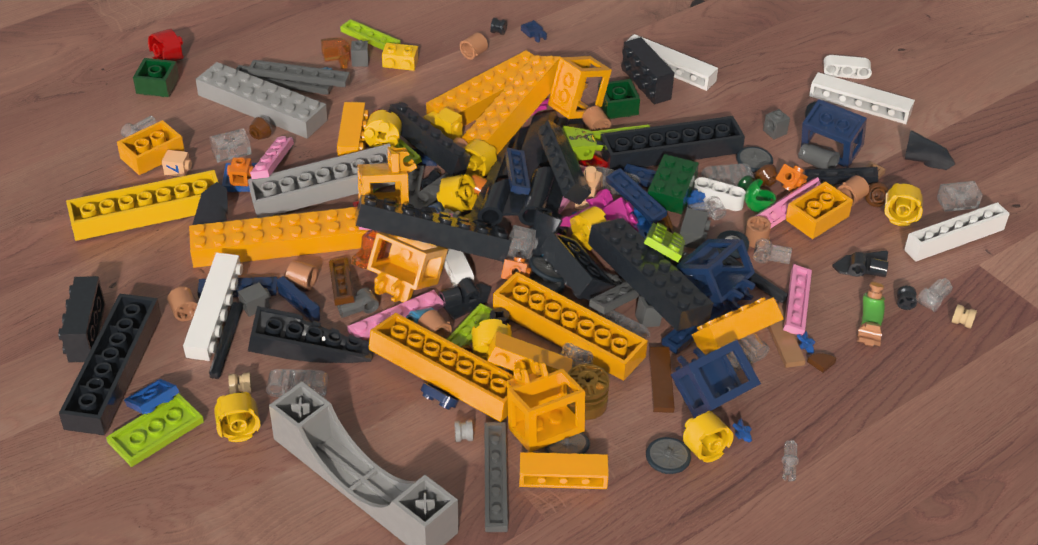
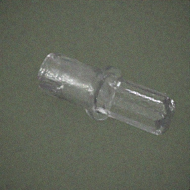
M794 440L786 441L784 444V456L781 461L783 463L782 478L785 481L787 480V475L788 481L796 480V465L799 463V459L797 457V443Z

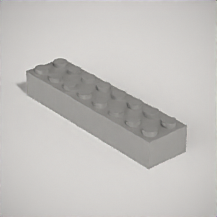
M218 62L196 78L199 96L254 118H265L270 124L307 139L327 121L326 104Z
M390 144L275 172L270 177L248 179L257 218L269 217L358 194L357 164L388 163L387 147H391ZM395 182L371 184L373 185V190L393 185Z

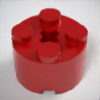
M171 28L153 33L148 37L149 51H153L155 55L152 57L153 59L179 61L184 58L181 45H183L182 38L177 36Z

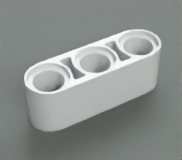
M828 55L824 58V73L833 77L867 79L872 74L871 62L869 59L861 57Z
M699 177L695 180L694 190L697 189L698 192L705 193L704 203L732 211L742 210L746 193L743 188L705 177Z
M448 248L443 266L452 285L457 286L465 278H471L474 281L473 272L463 252Z

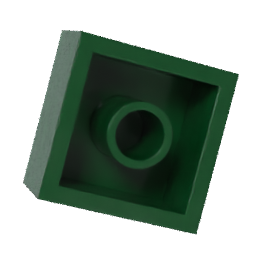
M144 58L133 76L136 94L169 97L179 79L176 61Z
M631 79L608 82L601 107L608 119L639 115L640 97Z

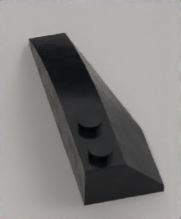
M257 306L248 352L305 362L359 363L372 361L373 351L369 350V342L352 335L347 337L342 335L337 329L332 328L329 330L322 327L321 323L313 321V323L306 321L299 314Z

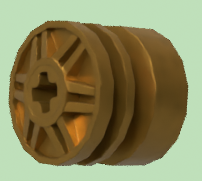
M580 364L571 368L568 374L585 390V420L596 419L602 416L608 404L610 384L608 373L603 368L593 364ZM567 385V394L573 393L574 391ZM575 402L567 404V407L575 414Z

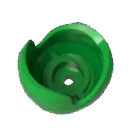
M762 179L754 180L745 193L746 205L757 213H760L776 202V196L773 192L760 189L763 183Z

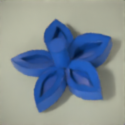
M807 331L804 332L803 336L798 334L797 337L801 341L799 344L800 348L805 349L810 354L814 353L813 345L815 341L808 338Z
M740 418L738 424L734 423L732 425L737 430L735 435L738 439L751 442L750 431L752 428L744 426Z

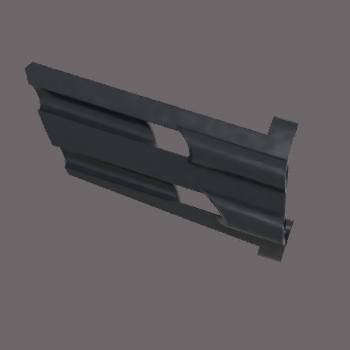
M557 111L534 116L531 124L528 127L520 128L498 153L497 161L491 167L486 178L487 182L482 187L471 212L463 217L468 218L470 222L482 221L487 223V226L493 227L502 221L503 216L512 215L518 216L521 223L533 226L535 209L543 207L552 210L553 217L563 218L558 213L563 195L537 131L547 120L562 128L569 126L583 129L585 123L582 118H559L556 114ZM507 148L522 150L525 153L530 183L529 195H519L510 191L505 157ZM498 177H499V178H507V179H504V180H501V181L497 182ZM559 227L556 233L566 236L569 227Z

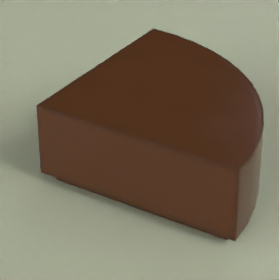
M818 353L809 356L807 362L824 373L836 363L837 358L829 354Z

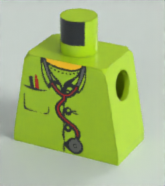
M569 126L563 127L577 160H591L595 151H602L603 141L595 140L590 130Z

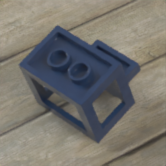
M818 99L802 123L801 147L804 143L809 144L815 133L844 144L843 159L839 158L838 164L849 168L864 145L867 118ZM853 143L857 144V146L855 147L854 151H853Z
M707 239L675 266L713 303H719L727 308L726 314L742 307V305L737 304L739 300H752L754 298L753 295H750L748 288L753 290L755 284L748 279L755 271L743 239ZM717 248H726L720 254ZM738 249L744 266H724L722 261Z
M737 339L707 355L698 347L695 348L693 353L699 359L694 358L691 360V363L682 355L679 356L677 361L681 363L682 368L680 366L676 367V372L671 374L693 418L711 411L761 384ZM732 351L749 380L744 384L739 380L726 356Z

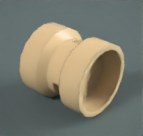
M958 304L952 323H961L971 329L977 310H968Z
M250 372L243 373L242 375L229 374L230 394L238 392L252 393Z

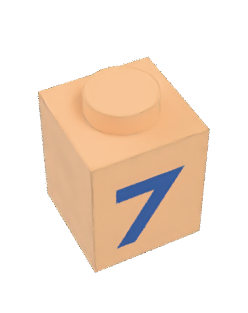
M167 150L162 160L164 175L186 176L188 170H191L192 161L189 160L188 152Z

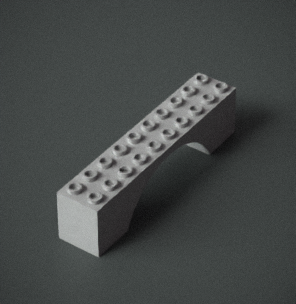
M301 381L269 405L274 440L406 545H445L458 534V499L426 475L416 481H407L391 475L375 464L346 432L332 404Z

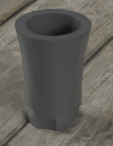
M804 143L800 148L798 157L818 169H832L837 167L840 154L836 151Z

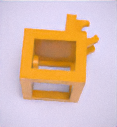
M591 56L560 57L548 105L568 119L582 118L583 113L590 108L581 101L583 90L588 87L586 79L587 77H602L595 106L601 108L612 69ZM592 64L597 68H590V65ZM577 106L583 110L576 111Z
M387 147L388 163L357 164L359 199L360 195L368 193L377 196V199L384 200V198L396 200L397 204L401 205L409 203L408 173L415 170L417 166L413 159L409 162H403L404 157L409 156L406 148ZM395 182V192L373 193V185L371 183Z
M378 232L367 267L368 270L378 274L375 278V294L387 293L393 296L391 301H401L404 303L411 300L413 290L437 285L448 248ZM385 240L392 243L388 258L377 260L382 241Z
M537 361L532 363V374L528 375L526 369L519 371V368L514 369V378L506 381L508 388V429L529 452L585 431V390L564 369L548 373L545 363H539V369ZM567 385L574 391L573 393L567 394ZM575 402V414L567 407V404Z

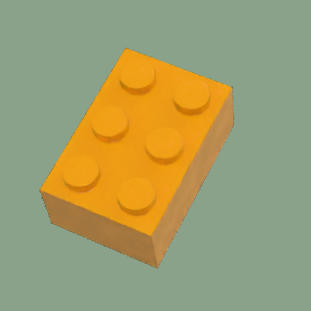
M163 120L117 141L120 159L138 175L162 165V160L167 150L185 152L182 136Z
M825 181L790 202L785 220L811 239H814L848 218L853 200Z

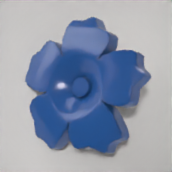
M697 189L693 190L690 194L691 197L687 199V203L690 209H702L704 207L703 199L706 197L705 193L698 192Z

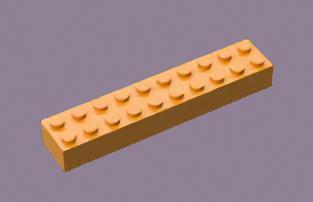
M357 207L191 225L189 226L190 252L193 268L211 266L216 253L239 255L240 262L373 247L376 234L379 231L359 230V227L355 225Z

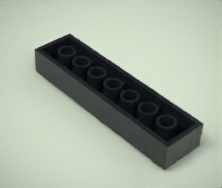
M734 116L603 133L600 137V141H603V149L600 152L603 159L608 162L607 168L609 172L620 168L624 170L626 164L638 167L660 165L664 154L686 160L734 155L743 149L745 136Z
M368 193L360 195L355 214V225L358 227L502 262L506 259L511 244L510 236L502 226L495 225L490 227L482 221L474 223L465 217L459 216L454 218L446 212L438 214L432 212L429 208H414V205L409 203L401 205L395 203V200L384 198V200L377 199V196Z
M618 218L591 225L588 244L639 295L645 298L676 331L709 322L714 303L659 251L644 244L645 238L626 220Z
M119 293L59 411L64 430L105 436L161 317L158 298Z

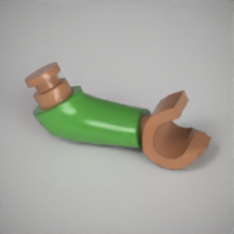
M871 282V289L863 295V316L861 326L858 329L857 342L864 343L865 346L873 347L874 345L880 347L882 335L880 328L885 312V298L882 296L883 292L881 291L884 289V285Z

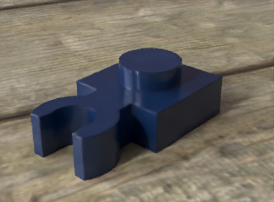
M534 20L521 25V31L529 38L534 37L538 43L540 38L547 40V33Z

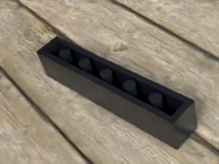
M406 103L390 104L388 112L395 113L402 122L400 134L451 176L466 173L471 155L464 148L454 143L451 138L445 136L441 130L436 129L429 121L422 118L418 112L409 108Z
M547 120L539 128L537 134L563 197L580 205L591 194V190L564 128Z

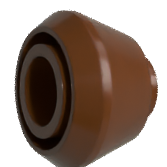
M256 117L249 126V133L255 139H265L271 136L272 128L265 118Z
M772 164L761 167L754 175L755 180H763L762 186L770 187L777 182V170L775 165Z
M882 183L870 185L869 193L865 196L867 203L873 207L884 206L885 197L889 191L888 187Z

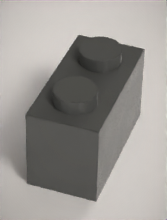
M687 208L680 230V235L685 240L684 247L697 249L707 240L708 232L705 231H709L711 220H708L709 212Z

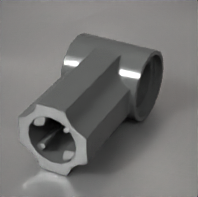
M362 288L354 296V303L337 305L341 318L361 311L368 314L378 309L379 302L371 289Z

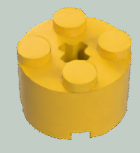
M386 110L373 112L364 130L365 141L372 148L386 144L395 147L399 142L402 122L393 112L389 113Z
M474 139L464 147L465 151L471 155L465 175L471 177L475 174L485 177L497 161L496 148L478 139Z
M469 175L442 178L439 192L437 193V200L439 203H442L444 209L448 208L453 212L472 210L477 199V194H474L473 189L476 188V185Z
M894 184L885 197V215H887L889 221L898 226H908L910 223L917 222L921 218L923 210L921 190L910 184Z
M593 206L570 219L573 232L571 235L572 239L577 240L581 246L589 251L593 249L588 244L591 225L607 222L604 218L606 215L604 211Z
M499 319L484 320L479 323L480 326L477 328L474 326L471 331L473 354L486 361L489 344L496 331L512 337L511 326L508 323L507 325L503 324L502 320Z
M249 392L232 393L220 396L217 399L214 414L219 436H224L231 442H242L253 437V433L260 428V419L257 403L251 397V394Z
M707 411L696 418H690L685 423L686 429L683 434V442L704 462L708 463L719 459L724 454L722 451L725 447L729 448L732 444L733 432L712 411Z

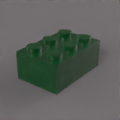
M664 154L648 189V194L665 210L682 214L697 179L699 163Z

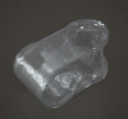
M571 343L564 344L562 351L559 353L572 359V368L580 364H593V354L590 351L581 349Z

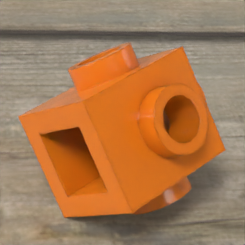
M233 157L231 165L227 167L230 185L249 186L248 179H251L250 172L254 168L250 158Z
M784 164L776 180L784 184L783 188L792 192L793 189L796 190L807 182L808 176L803 174L804 170L795 165L792 168Z
M514 256V259L506 258L504 260L501 278L508 280L516 273L515 268L519 270L520 274L530 278L531 268H529V262H525V258Z

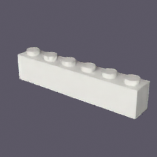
M634 34L627 41L640 38V36ZM643 38L675 72L674 78L706 91L716 82L717 67Z
M819 72L811 84L809 95L810 97L903 124L907 123L915 101Z
M998 202L909 233L904 250L915 262L1004 230L1010 213Z
M215 254L183 345L186 358L210 361L212 353L215 354L217 338L221 337L222 323L227 320V308L232 304V294L237 289L238 276L243 271V264H240L239 255Z

